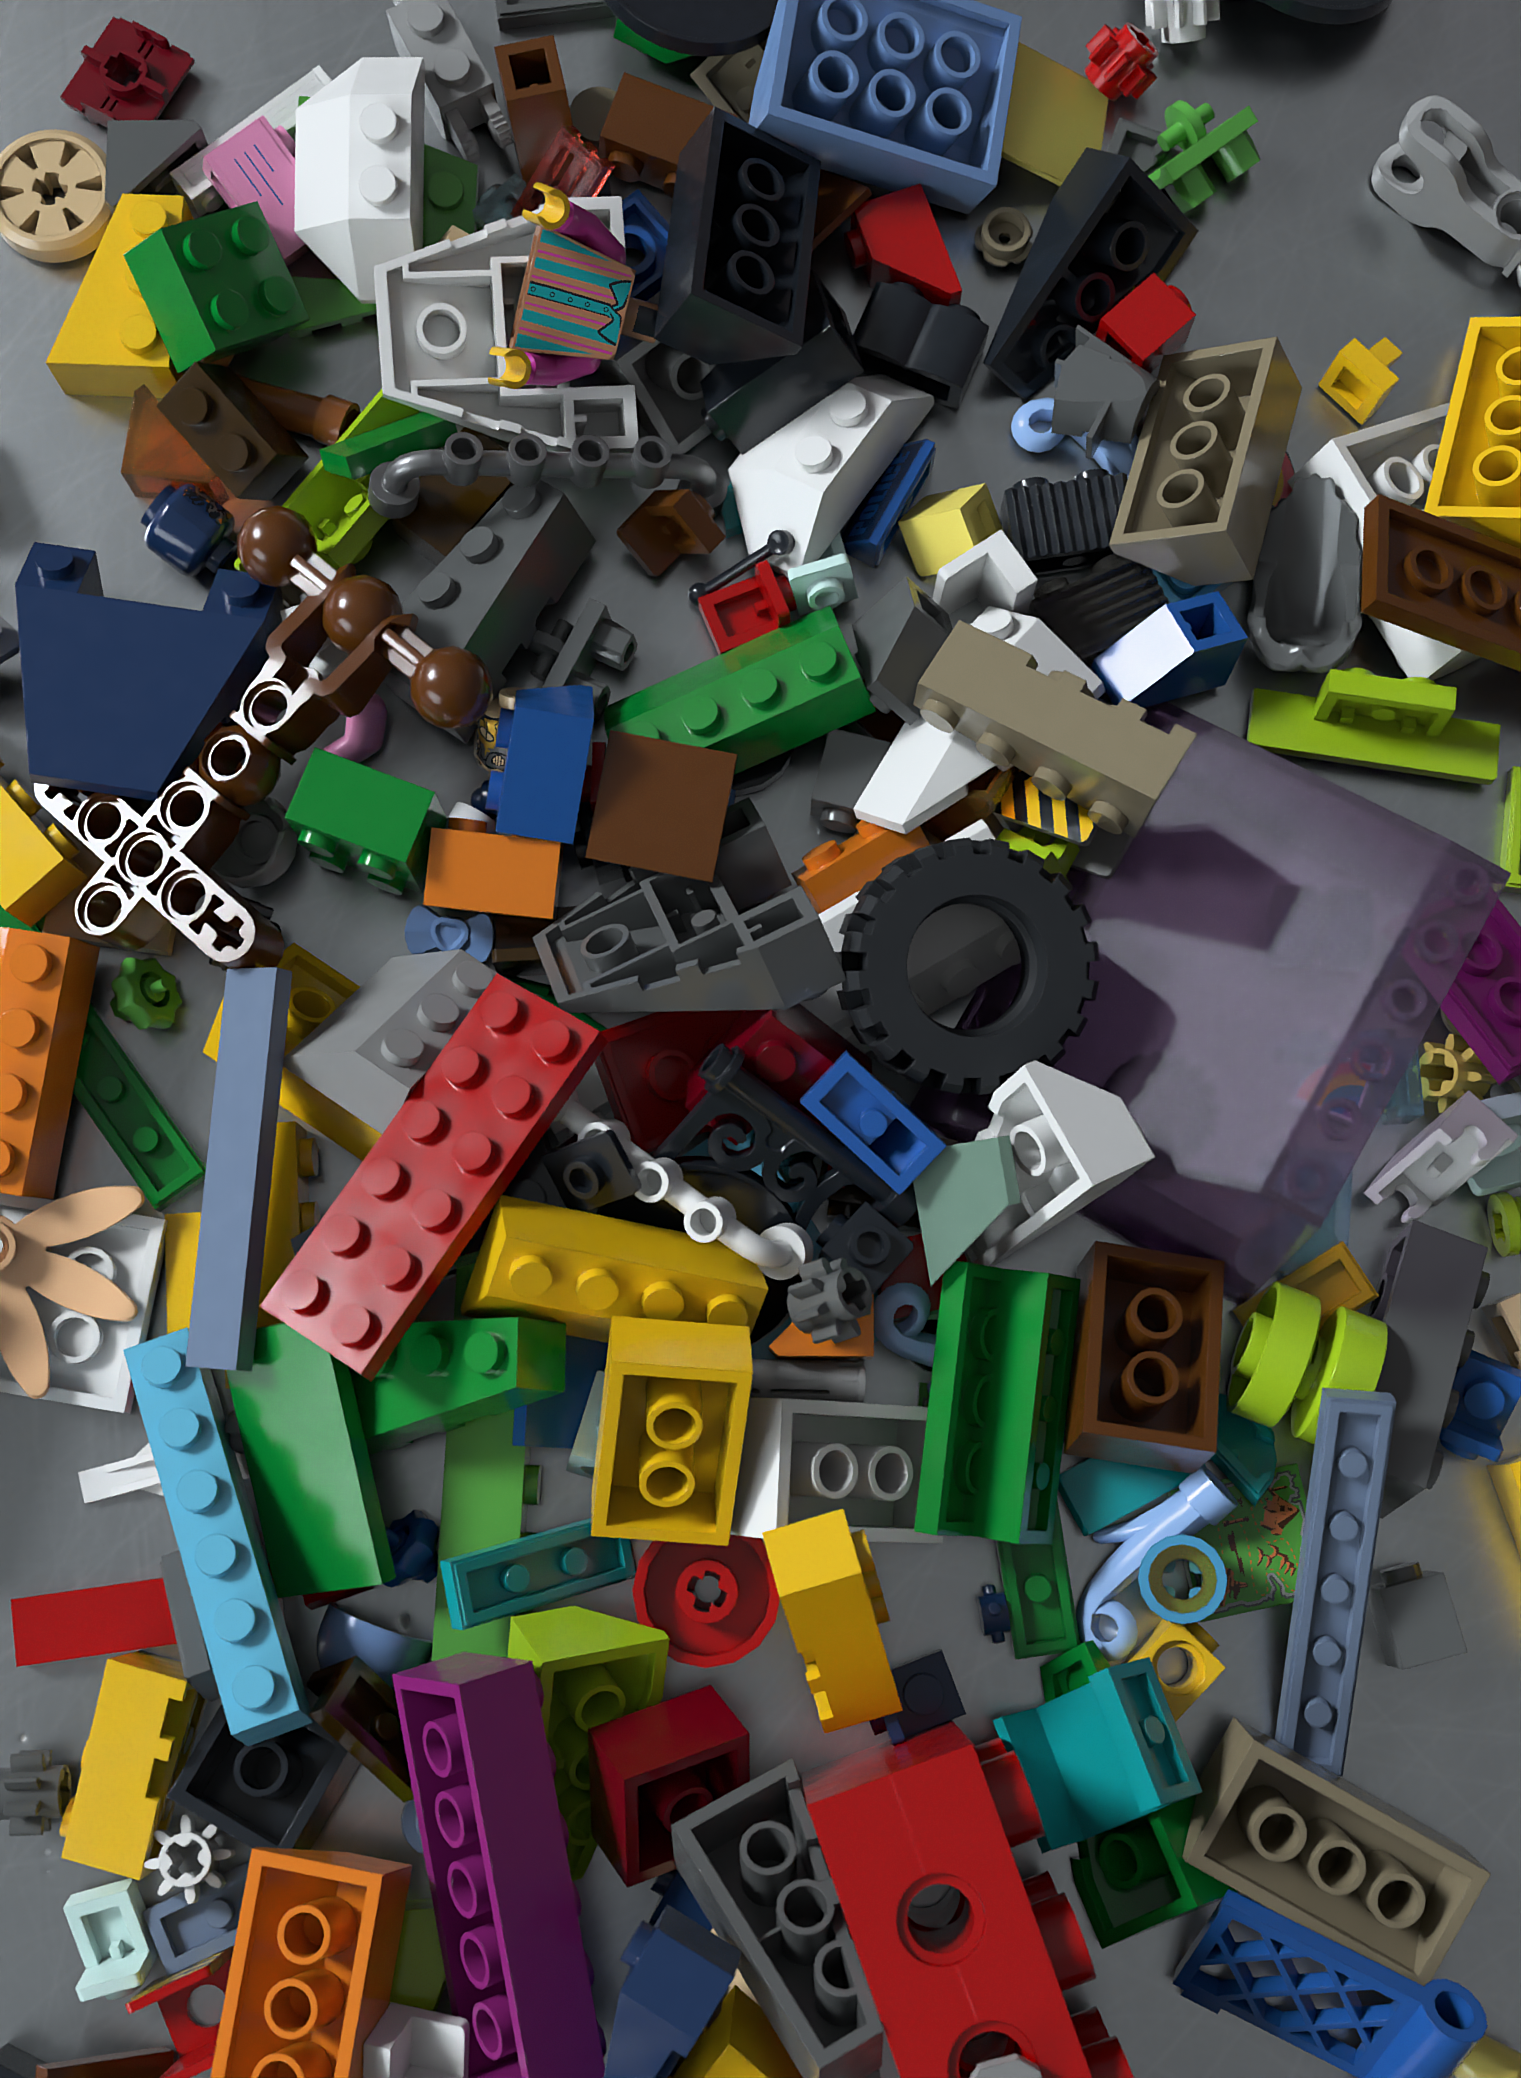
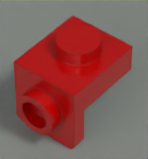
M768 560L755 564V576L698 598L699 610L718 655L790 623V612L797 610L796 601L787 578L784 574L775 577Z

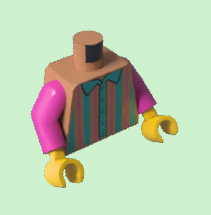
M536 182L533 188L544 193V208L538 214L525 209L522 212V216L527 221L539 226L535 228L508 342L510 348L495 346L490 349V355L503 356L506 361V369L503 376L500 378L488 377V383L494 386L511 389L521 388L524 385L556 386L593 374L600 366L602 359L614 360L620 335L653 344L656 341L654 333L658 304L630 297L636 270L626 266V252L623 245L595 214L569 201L567 195L562 191L540 182Z

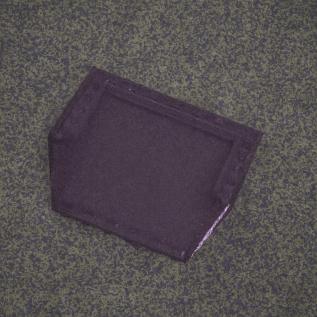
M1166 701L1144 707L1147 709V716L1144 721L1148 725L1167 734H1170L1175 724L1197 733L1175 775L1140 831L1133 838L1112 877L1104 879L1071 867L1066 874V878L1073 886L1068 896L1074 905L1085 904L1092 923L1083 927L1088 942L1098 941L1100 961L1090 962L1089 980L1099 981L1096 1001H1085L1080 1015L1086 1017L1088 1022L1079 1037H1068L1062 1045L1066 1054L1052 1068L1121 1097L1132 1118L1141 1126L1145 1140L1155 1156L1124 1181L1074 1214L1133 1247L1225 1261L1223 1298L1238 1306L1246 1303L1321 1228L1512 873L1442 835ZM1021 963L1012 965L979 985L955 1029L979 1028L997 1020L1007 1010L1016 995L1021 978ZM921 1086L910 1105L939 1137L957 1140L956 1144L975 1141L977 1133L989 1127L994 1114L988 1107L993 1093L981 1095L974 1093L957 1094Z

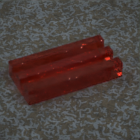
M574 125L562 126L506 221L521 216L524 209L530 212L537 209L545 195L542 191L533 188L534 184L540 182L551 186L570 152L575 157L559 184L553 187L566 194L567 198L570 196L596 197L615 165L608 158L597 156L598 149L591 142H583L579 138L582 133Z

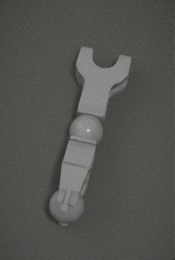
M1437 95L1428 96L1417 101L1411 106L1402 121L1399 131V142L1385 150L1373 167L1371 176L1373 189L1381 199L1407 221L1423 227H1436L1444 230L1482 261L1491 266L1502 267L1504 269L1502 274L1505 277H1508L1516 268L1518 285L1521 287V181L1499 163L1494 155L1492 143L1482 125L1456 104ZM1422 121L1435 122L1443 129L1444 141L1442 145L1425 134L1421 126ZM1394 166H1404L1418 180L1414 183H1402L1395 178L1391 168ZM1501 222L1507 223L1510 226H1512L1517 232V234H1513L1506 230Z

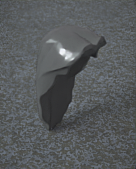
M1314 473L1309 478H1297L1289 496L1281 498L1269 515L1254 575L1252 601L1247 623L1250 629V640L1258 659L1273 671L1296 672L1301 670L1306 673L1317 672L1327 674L1330 669H1337L1348 658L1362 627L1360 611V564L1362 553L1357 541L1358 517L1355 512L1349 509L1346 500L1338 497L1335 482L1331 477L1321 478L1318 474Z

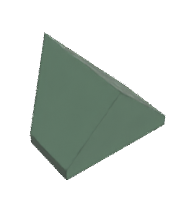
M1010 1135L946 1146L913 1181L931 1286L1009 1205L1021 1203Z

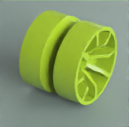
M1273 1282L1262 1296L1256 1312H1253L1248 1318L1238 1339L1231 1363V1377L1226 1397L1227 1411L1271 1428L1280 1421L1292 1404V1435L1295 1438L1315 1445L1322 1388L1375 1391L1387 1347L1388 1330L1386 1323L1340 1306L1330 1315L1320 1329V1298L1281 1282Z

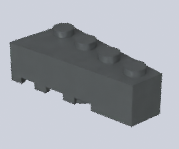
M541 479L531 487L513 485L402 603L403 614L413 613L417 615L419 620L414 633L434 649L455 646L478 655L490 672L493 690L492 700H495L507 681L502 675V671L517 648L528 649L538 630L536 628L538 615L545 605L558 602L596 543V540L562 491ZM393 666L383 681L396 696L415 708L411 699L410 679ZM474 723L470 727L445 730L467 744L476 730L477 724Z
M1413 1220L1392 1241L1376 1289L1379 1297L1372 1301L1367 1315L1385 1322L1388 1330L1385 1358L1374 1392L1392 1393L1396 1401L1380 1518L1382 1519L1423 1490L1431 1489L1438 1479L1444 1458L1443 1452L1436 1449L1441 1428L1448 1427L1452 1421L1459 1402V1391L1452 1389L1457 1367L1462 1368L1467 1362L1475 1339L1474 1331L1467 1329L1472 1309L1476 1310L1481 1305L1490 1281V1274L1482 1271L1488 1247Z
M793 1758L672 1824L674 1864L718 1937L742 1951L737 1969L802 2077L864 2078L882 2067L884 2030L854 1941L850 1938L841 1911V1904L833 1880L829 1875L819 1840L800 1788V1779Z

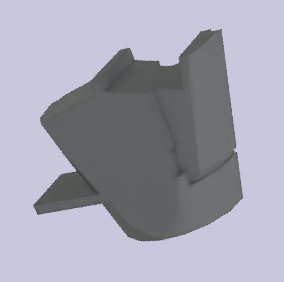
M1078 325L1076 328L1075 350L1065 361L1057 358L1055 362L1054 387L1057 389L1054 398L1051 433L1082 437L1083 433L1088 432L1086 436V458L1092 459L1102 440L1130 444L1153 396H1156L1160 388V380Z

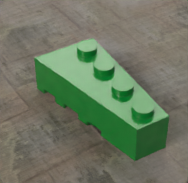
M523 1317L413 1322L372 1382L349 1367L368 1454L370 1455L382 1450H395L413 1444V1440L435 1432H448L463 1427L465 1422L485 1415L495 1416L565 1392L566 1323Z

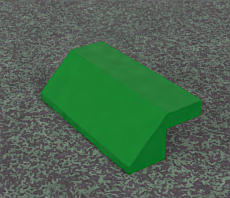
M955 1261L943 1273L914 1532L936 1536H975L1015 1544H1052L1081 1279L1044 1272L1003 1269Z

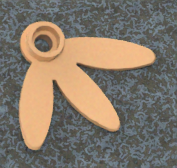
M104 1186L75 1192L42 1206L26 1215L16 1224L7 1217L0 1215V1239L3 1243V1249L0 1254V1352L11 1374L30 1398L39 1399L48 1393L50 1386V1361L44 1328L39 1314L26 1291L28 1286L63 1307L91 1317L128 1322L137 1316L138 1309L135 1302L109 1278L74 1259L48 1252L46 1248L90 1237L124 1220L143 1205L145 1196L141 1188L137 1186Z

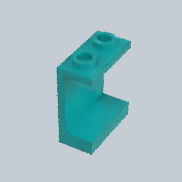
M1150 1657L1105 1668L1088 1676L1090 1683L1036 1708L1005 1715L993 1720L998 1737L1001 1738L1007 1753L1015 1752L1032 1792L1045 1836L1036 1839L1042 1854L1086 1840L1203 1792Z

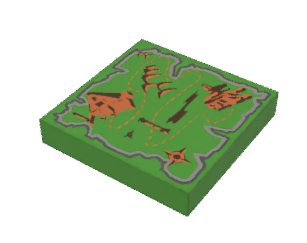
M1297 1463L1275 1467L1273 1482L1255 1507L1228 1478L1220 1479L1238 1502V1506L1216 1526L1209 1523L1194 1534L1193 1537L1202 1539L1216 1550L1225 1566L1227 1585L1224 1599L1215 1612L1199 1622L1293 1603L1307 1505ZM1176 1488L1168 1491V1498L1180 1489ZM1183 1561L1189 1590L1201 1587V1575L1190 1573L1189 1562Z

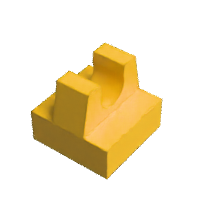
M1386 337L1369 350L1354 338L1338 352L1318 386L1360 425H1363L1378 411L1398 382L1399 378L1389 368L1400 358L1403 352Z

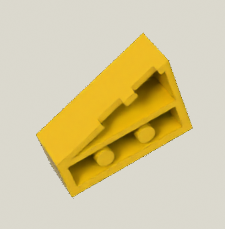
M122 194L45 362L65 395L164 398L186 373V371L177 372L123 255L159 229L194 219L184 196Z
M839 1509L762 1532L785 1616L798 1654L801 1653L806 1665V1679L811 1694L815 1698L824 1734L903 1711L878 1624L890 1621V1617L864 1529L850 1533L844 1509Z
M142 1650L107 1659L90 1736L81 1758L82 1770L76 1795L70 1799L60 1825V1836L66 1837L61 1858L139 1881L156 1870L145 1868L144 1862L152 1858H158L163 1847L156 1840L154 1833L160 1829L168 1831L176 1802L166 1796L191 1756L207 1703V1699H204L184 1678L180 1661Z

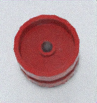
M737 1535L729 1536L728 1546L652 1541L638 1562L632 1589L638 1622L641 1625L663 1630L669 1637L668 1656L676 1662L702 1668L735 1663L759 1647L776 1622L780 1603L765 1543L761 1538ZM704 1576H712L719 1581L718 1588L721 1589V1593L712 1602L702 1601L695 1591L697 1581L699 1579L703 1580Z

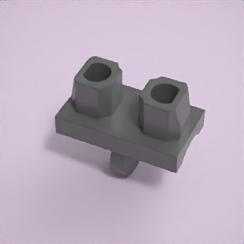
M589 598L575 626L566 620L558 619L551 634L536 631L528 648L539 657L530 673L539 680L545 681L541 688L572 685L593 687L594 721L597 722L609 703L611 691L607 684L590 677L597 662L600 661L623 671L628 667L638 644L633 633L612 621L605 604Z

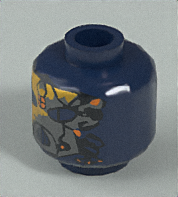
M170 484L166 486L148 507L140 522L147 528L144 542L148 549L187 577L199 574L205 567L213 573H217L218 569L222 568L237 547V544L229 538L234 529V516L193 484H185L178 489Z

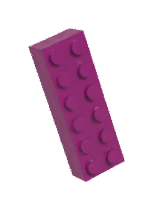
M461 1652L392 1674L452 2016L465 2018L470 2023L468 2078H604L605 2064L603 2057L607 2051L606 2038L595 2014L591 1991L594 1983V1971L590 1958L583 1947L578 1919L582 1909L581 1899L575 1884L571 1880L566 1852L569 1832L566 1821L558 1807L553 1780L556 1774V1759L551 1746L546 1741L541 1713L544 1692L540 1679L534 1672L533 1662Z

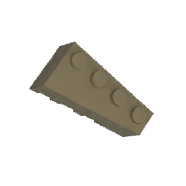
M959 620L917 684L913 705L921 709V716L930 725L943 732L952 733L956 730L976 742V749L991 762L1004 767L1009 766L1011 763L1032 776L1031 781L1035 787L1047 796L1056 800H1065L1067 797L1087 809L1088 817L1100 828L1113 834L1125 832L1135 838L1175 775L1197 733L1178 724H1175L1170 734L1150 726L1144 721L1147 716V709L1124 698L1121 699L1118 706L1107 705L1095 699L1093 693L1088 688L1086 680L1066 670L1063 672L1051 671L1048 676L1036 671L1038 662L1032 654Z

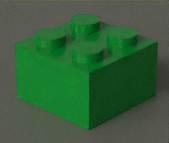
M258 201L161 228L123 254L178 373L187 371L195 361L211 363L271 343L310 320Z
M314 747L284 817L298 836L297 843L305 847L307 851H310L308 858L312 862L339 873L344 872L346 865L369 873L366 879L369 883L398 895H402L405 887L423 893L426 884L431 827L444 829L447 820L434 791Z

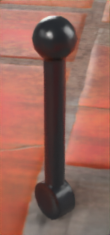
M787 530L773 531L768 536L767 544L706 584L702 582L693 584L688 591L689 601L693 605L698 606L699 597L721 589L754 568L755 564L765 561L772 555L789 554L795 545L793 535Z

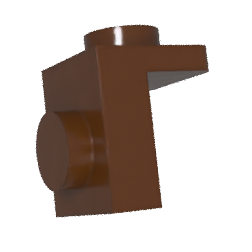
M690 489L654 490L622 523L616 532L619 539L650 576L661 575L681 553L710 554L726 537L713 520L715 512L711 505L701 495L690 491Z

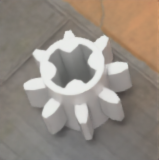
M1145 0L1146 26H1152V29L1161 28V42L1184 43L1203 39L1206 37L1207 21L1220 20V0Z
M193 1814L182 1815L180 1834L174 1836L170 1831L156 1830L154 1836L163 1847L159 1857L144 1862V1866L148 1869L159 1868L162 1876L165 1878L157 1894L164 1896L172 1892L176 1886L185 1887V1899L188 1904H193L199 1900L200 1883L206 1881L215 1888L225 1886L226 1881L217 1870L221 1860L234 1856L235 1850L230 1848L220 1849L215 1837L220 1833L221 1829L212 1824L207 1826L203 1832L196 1831V1821ZM199 1843L203 1849L199 1852L197 1859L204 1868L202 1871L194 1870L182 1875L178 1870L183 1862V1857L177 1852L179 1846L187 1847Z

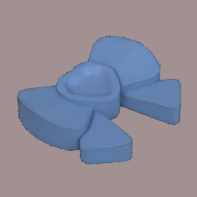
M419 904L412 909L405 926V940L408 950L412 954L462 949L489 967L485 961L490 957L495 947L496 933L494 918L490 913L481 912L465 919L448 915L441 916L423 904Z

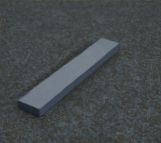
M278 967L227 969L185 1367L251 1372L253 1368L292 971Z
M1322 1388L1275 1740L1332 1773L1343 1776L1396 1401L1392 1393Z

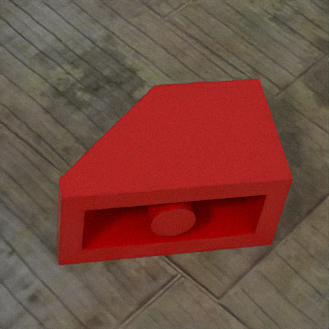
M921 183L865 201L852 213L850 231L844 233V243L851 265L854 269L863 268L870 288L874 289L876 282L889 284L905 282L918 288L924 294L925 299L932 304L944 306L960 304L962 287Z

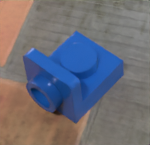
M1471 1350L1465 1365L1462 1368L1457 1367L1452 1389L1459 1391V1402L1448 1427L1441 1428L1439 1439L1440 1443L1447 1450L1462 1458L1476 1460L1478 1456H1482L1491 1461L1498 1462L1504 1451L1500 1436L1521 1396V1370Z

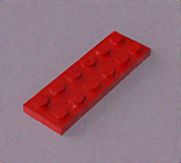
M497 973L263 1300L260 1307L372 1382L608 1043L603 1034L596 1028Z

